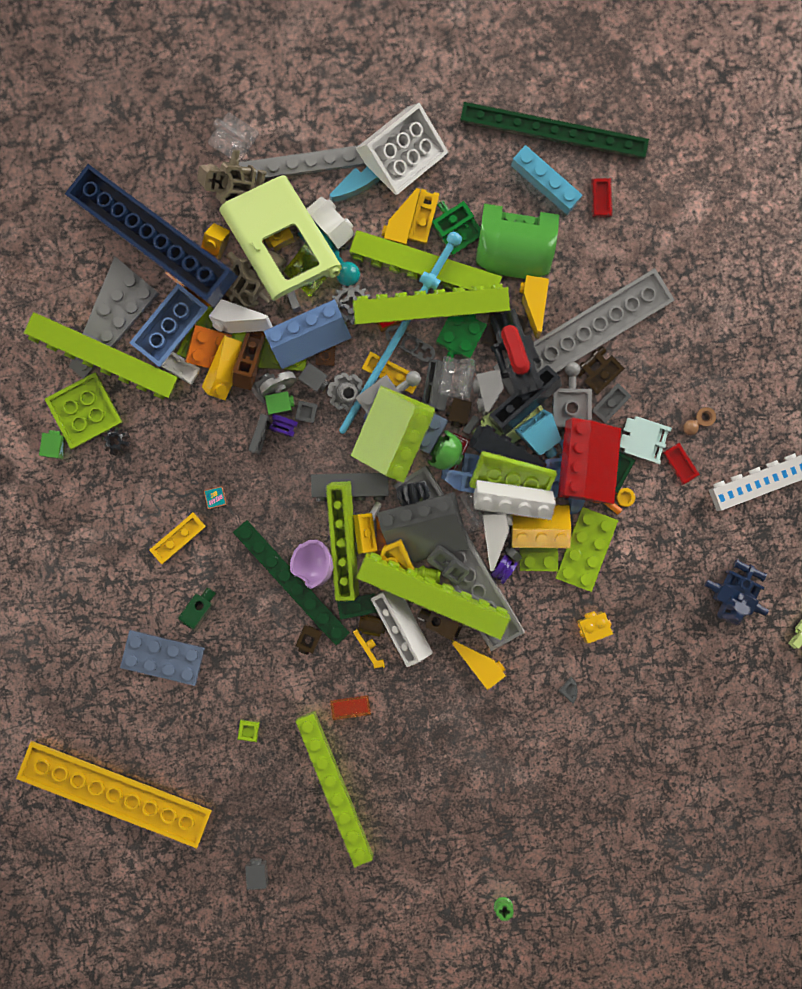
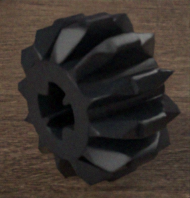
M423 480L403 485L396 489L397 499L402 506L421 502L430 497L429 487L426 481Z

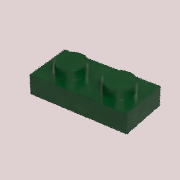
M375 593L358 596L354 601H337L340 620L376 613L377 610L371 601Z

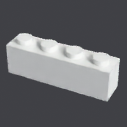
M477 480L473 494L474 509L551 520L556 504L553 491Z
M383 591L371 598L406 667L422 661L433 653L404 598L388 591Z

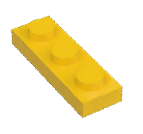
M370 352L362 370L372 374L381 357ZM387 361L378 378L381 379L387 375L394 386L397 387L406 380V376L410 371ZM409 386L404 391L413 395L417 386Z
M193 512L149 551L163 565L204 530L206 526Z

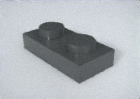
M617 383L592 409V413L605 424L631 398V395Z

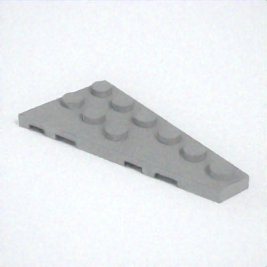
M114 256L83 334L113 348L159 293ZM78 357L75 360L72 359L69 367L82 378L89 376L97 367L94 365L91 368L82 364L83 360Z

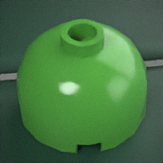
M444 431L446 434L444 437L440 436L430 454L433 456L432 459L427 461L429 465L439 470L451 469L455 464L459 465L463 459L461 454L463 450L462 443L456 435L449 431Z

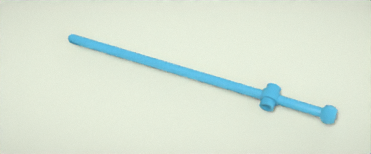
M451 232L448 234V243L430 274L426 271L423 272L419 279V282L423 283L420 291H426L427 294L430 288L433 290L438 288L441 280L437 279L439 272L453 248L459 246L462 242V237L458 233ZM403 320L360 394L376 382L411 320ZM357 399L339 429L341 434L346 433L361 408Z

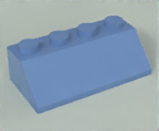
M177 284L129 343L158 367H161L206 312L208 307L180 284Z
M335 299L264 331L281 369H285L352 338Z

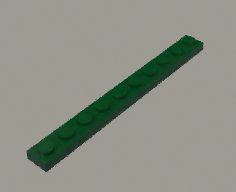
M469 102L463 103L460 118L461 123L645 159L649 143L648 138Z

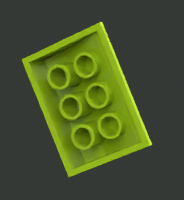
M380 385L351 456L385 476L404 483L434 416V407Z

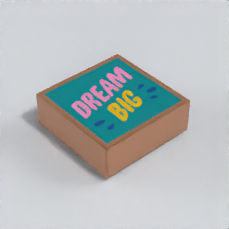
M223 486L203 490L208 509L227 505Z

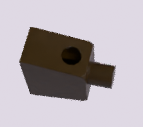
M423 608L417 617L426 622L425 628L451 641H456L464 625L437 612H430ZM437 618L441 620L439 626L435 624Z

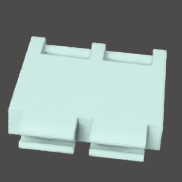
M637 416L634 419L627 418L623 431L628 432L629 436L622 434L620 448L624 449L623 453L660 465L663 448H666L665 441L668 432H671L672 428ZM663 430H664L665 432H664L662 441L659 442V441H660V438H661V435H662V432H663ZM657 447H659V450H658V453H657V457L654 458V457H655V454H656Z

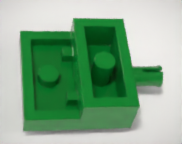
M444 200L437 204L443 214L432 221V227L445 246L448 243L447 236L449 233L456 232L462 237L461 244L454 247L451 255L454 256L479 239L481 228L465 201H462L452 209L447 207Z
M469 315L448 316L436 340L437 345L448 351L443 361L447 362L448 360V363L451 364L455 355L470 360L487 324Z

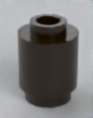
M371 615L360 617L358 631H362V634L380 637L381 633L385 634L386 627L380 617Z

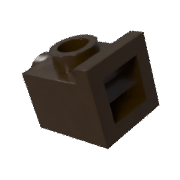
M305 624L295 645L298 647V651L305 655L313 654L323 631ZM306 637H311L312 643H306Z

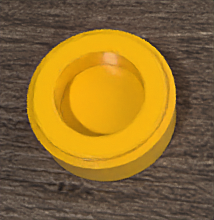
M622 488L616 494L615 500L619 506L629 507L635 502V494L629 488Z

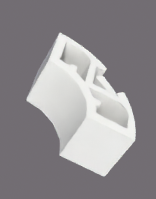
M321 196L307 208V211L315 224L333 242L335 247L339 249L355 235L351 229L353 225L347 218L344 219L335 210L336 206L330 199L326 200Z

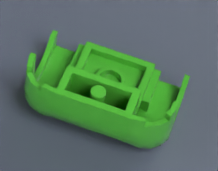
M484 204L476 265L479 264L487 272L523 279L526 278V275L535 277L549 275L557 243L559 214L540 212L539 217L502 212L503 206Z

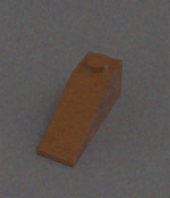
M264 331L246 333L232 372L233 386L252 390L266 340Z

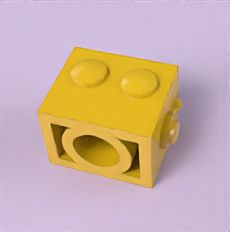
M595 611L585 614V618L577 621L580 628L579 634L584 638L585 643L589 644L613 634L612 624L607 619L605 612L595 613Z

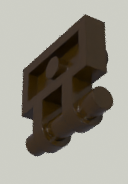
M603 346L598 350H594L591 353V357L579 365L580 373L578 377L580 378L584 373L587 374L588 378L584 383L592 389L596 396L625 369L613 355L607 360L603 357L607 352ZM599 362L601 366L593 371L590 367L594 363Z

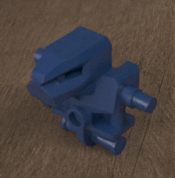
M736 559L733 567L744 571L742 576L731 570H726L727 576L723 584L714 583L707 579L704 586L715 592L713 596L715 600L722 602L717 613L718 618L732 625L739 626L745 615H752L755 612L766 616L769 609L763 607L757 600L760 591L764 590L765 587L750 580L754 576L763 582L767 573H763L755 569V566L747 565Z

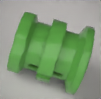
M500 897L494 902V911L500 920L507 921L514 913L513 904L506 897ZM503 906L507 907V909H505V912H501Z

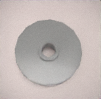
M293 372L280 373L278 378H269L260 386L261 394L265 397L266 395L281 393L293 386L297 378Z

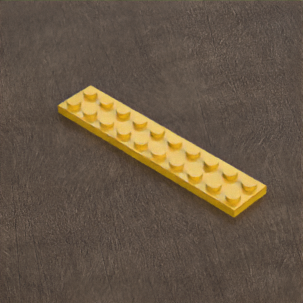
M34 741L30 742L16 777L20 781L194 848H198L212 812L211 809Z

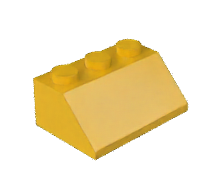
M555 504L551 520L512 514L513 525H511L510 535L512 548H570V505Z

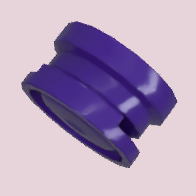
M273 414V422L269 425L268 429L285 436L294 437V428H297L298 422Z
M504 554L503 559H500L491 576L499 580L501 578L500 583L504 584L516 568L518 562L515 561L513 563L509 556Z

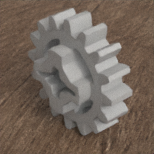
M359 284L355 288H353V285H349V288L342 285L343 290L336 289L337 296L332 295V299H335L339 310L348 312V316L341 312L345 324L350 321L351 326H353V308H350L348 304H350V301L357 300L355 293L360 296H368V299L371 296L370 294L365 295L366 289L360 290ZM348 293L344 299H341L343 295Z

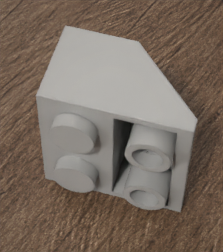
M499 369L476 374L473 380V392L478 395L476 401L477 410L482 412V416L488 414L504 388Z

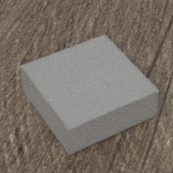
M295 292L288 293L287 295L294 313L300 311L301 308Z

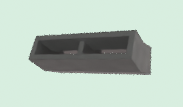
M439 359L429 360L422 403L434 407V410L438 412L445 411L453 370L452 364Z

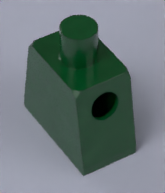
M206 587L201 596L196 593L177 619L197 632L213 608L210 602L216 593ZM198 604L204 605L202 610H196Z

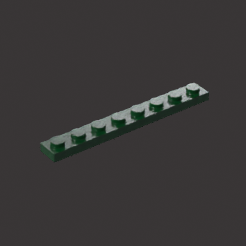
M248 520L233 532L335 646L350 634V631L319 597L305 585V582L291 573L288 563Z

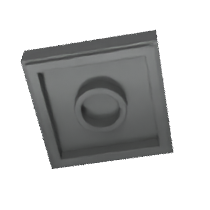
M260 414L248 450L258 456L261 454L269 431V425L272 422L267 415Z

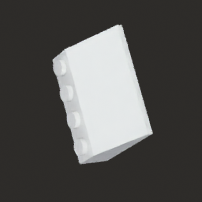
M420 103L405 108L356 147L366 166L395 195H398L448 153Z

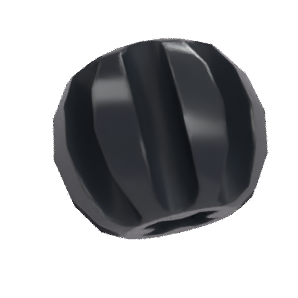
M116 427L115 431L110 428L106 431L108 433L107 437H102V441L106 442L103 448L105 451L110 450V455L117 456L118 451L122 455L126 452L125 447H130L131 442L126 441L130 436L127 431L122 433V428ZM115 438L119 441L118 445L114 442Z

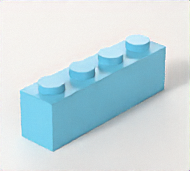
M526 145L513 158L511 167L566 215L580 202L583 195Z

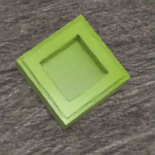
M240 720L237 740L257 742L260 722Z

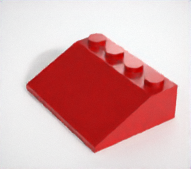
M571 418L565 421L558 497L614 504L622 428L579 418Z

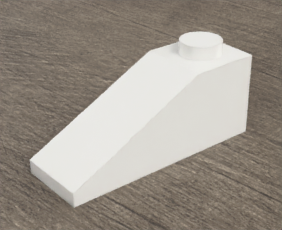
M223 299L219 301L209 315L213 327L220 332L265 331L273 327L268 315Z
M485 510L483 521L490 571H494L510 526L513 525L512 514Z

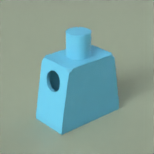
M543 409L515 429V432L534 453L538 455L545 453L547 458H553L557 455L558 452L554 446L561 441V437L552 413Z

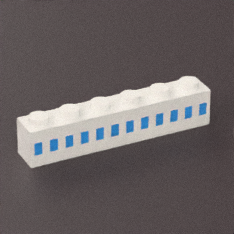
M795 453L784 457L785 461L780 463L777 460L767 463V468L762 470L760 467L749 470V475L744 477L742 474L731 477V482L725 483L723 480L713 484L714 488L710 489L709 493L716 511L725 510L802 480V454L796 456Z

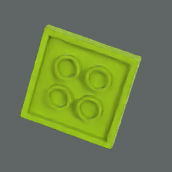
M96 372L45 398L71 450L106 433L110 428L113 429L123 424Z

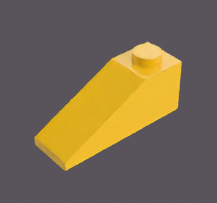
M416 188L388 221V225L383 226L381 236L384 239L407 246L420 196L419 188Z
M526 275L525 281H521L519 293H522V303L535 338L539 339L542 332L549 279Z
M223 336L202 385V388L208 395L226 400L233 384L232 372L241 350V341Z
M457 641L451 642L487 690L506 676L503 673L506 669L500 661L495 662L492 658Z

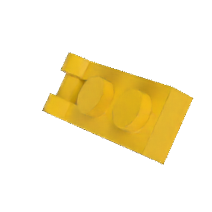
M421 189L408 240L427 245L440 193L434 192L432 194L425 189ZM429 200L432 202L431 205L425 204L424 201Z

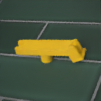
M358 629L353 631L372 661L374 669L385 668L384 659L377 660L371 651L372 648L377 646L374 640L370 639L365 642Z

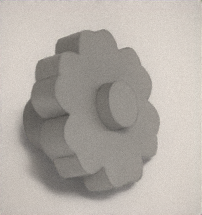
M342 372L334 376V382L328 383L326 394L331 397L330 404L336 409L341 410L344 408L346 411H350L356 401L355 397L363 389L361 387L363 381L355 374L348 375Z

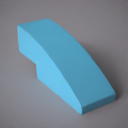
M355 167L329 194L330 200L334 203L354 197L368 190L380 179L368 167L362 172Z

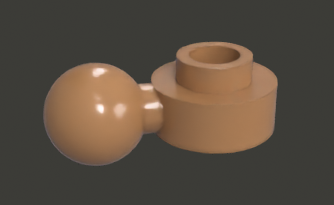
M709 407L700 409L696 414V420L685 422L683 426L684 432L687 435H694L698 432L699 426L708 427L712 425L716 420L715 411ZM703 414L708 415L709 419L707 421L702 419Z

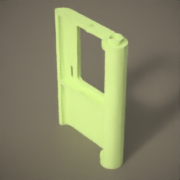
M286 176L272 179L221 205L219 211L273 301L324 275L334 278L340 274L341 264ZM294 225L300 231L319 265L290 280H285L262 241Z

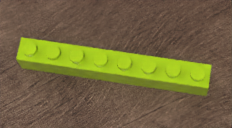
M356 230L349 251L350 256L355 261H367L376 268L383 266L389 268V271L395 274L402 272L407 274V277L415 280L421 278L424 271L430 274L440 257ZM447 259L437 279L441 280L439 285H442L446 290L453 291V288L464 287L465 291L472 290L473 286H483L484 289H491V285L500 284L502 276Z
M502 284L491 285V289H484L483 286H473L472 290L465 291L464 287L453 288V292L446 293L445 289L434 290V294H426V291H415V295L407 296V292L395 293V297L379 294L376 295V299H368V296H357V300L352 301L354 325L510 311L508 287H503Z
M35 312L32 313L24 331V334L29 335L28 340L37 344L40 341L47 343L46 348L55 352L60 349L65 352L64 356L73 360L78 357L83 360L82 364L93 368L96 365L101 368L100 372L109 376L112 373L119 376L118 380L129 384L130 381L137 384L135 388L147 392V389L154 391L153 396L162 400L165 397L170 399L179 379L177 376Z
M366 553L357 574V579L501 640L510 621V615L506 609L498 606L497 608L489 606L490 603L483 599L475 600L467 592L461 591L459 593L454 591V588L448 584L443 583V585H440L432 577L425 576L424 578L417 575L418 572L413 569L407 568L405 570L397 562L382 560V557L376 553Z
M313 711L298 717L296 724L354 868L372 861V850L316 712Z

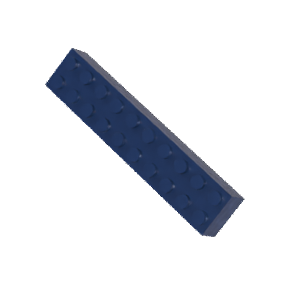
M89 164L86 165L65 192V195L213 307L218 304L238 278L230 268Z

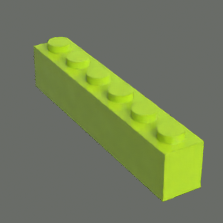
M351 481L331 482L326 486L335 601H354L360 594L359 581L356 578L358 568Z

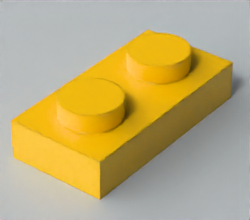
M372 513L353 515L358 554L377 551Z

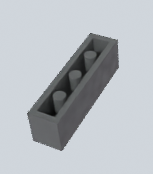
M382 473L311 474V497L316 498V502L327 501L326 486L328 484L351 481L354 501H366V497H373V500L380 501L385 500V497H389L388 476Z

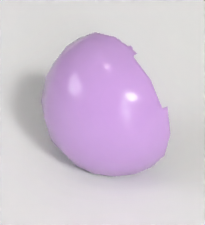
M316 539L299 544L291 558V573L306 582L305 585L311 589L324 585L333 573L332 552L330 548Z

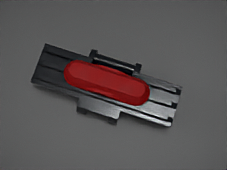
M515 308L490 316V321L498 343L493 344L490 348L495 354L501 378L510 377L516 397L543 389L534 361L536 364H539L541 360L536 352L532 336L530 334L524 336ZM502 350L507 351L511 363L509 367L506 365Z

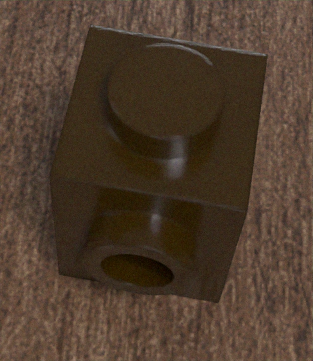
M453 398L452 405L447 406L445 414L448 417V421L451 422V426L462 428V425H467L472 402Z

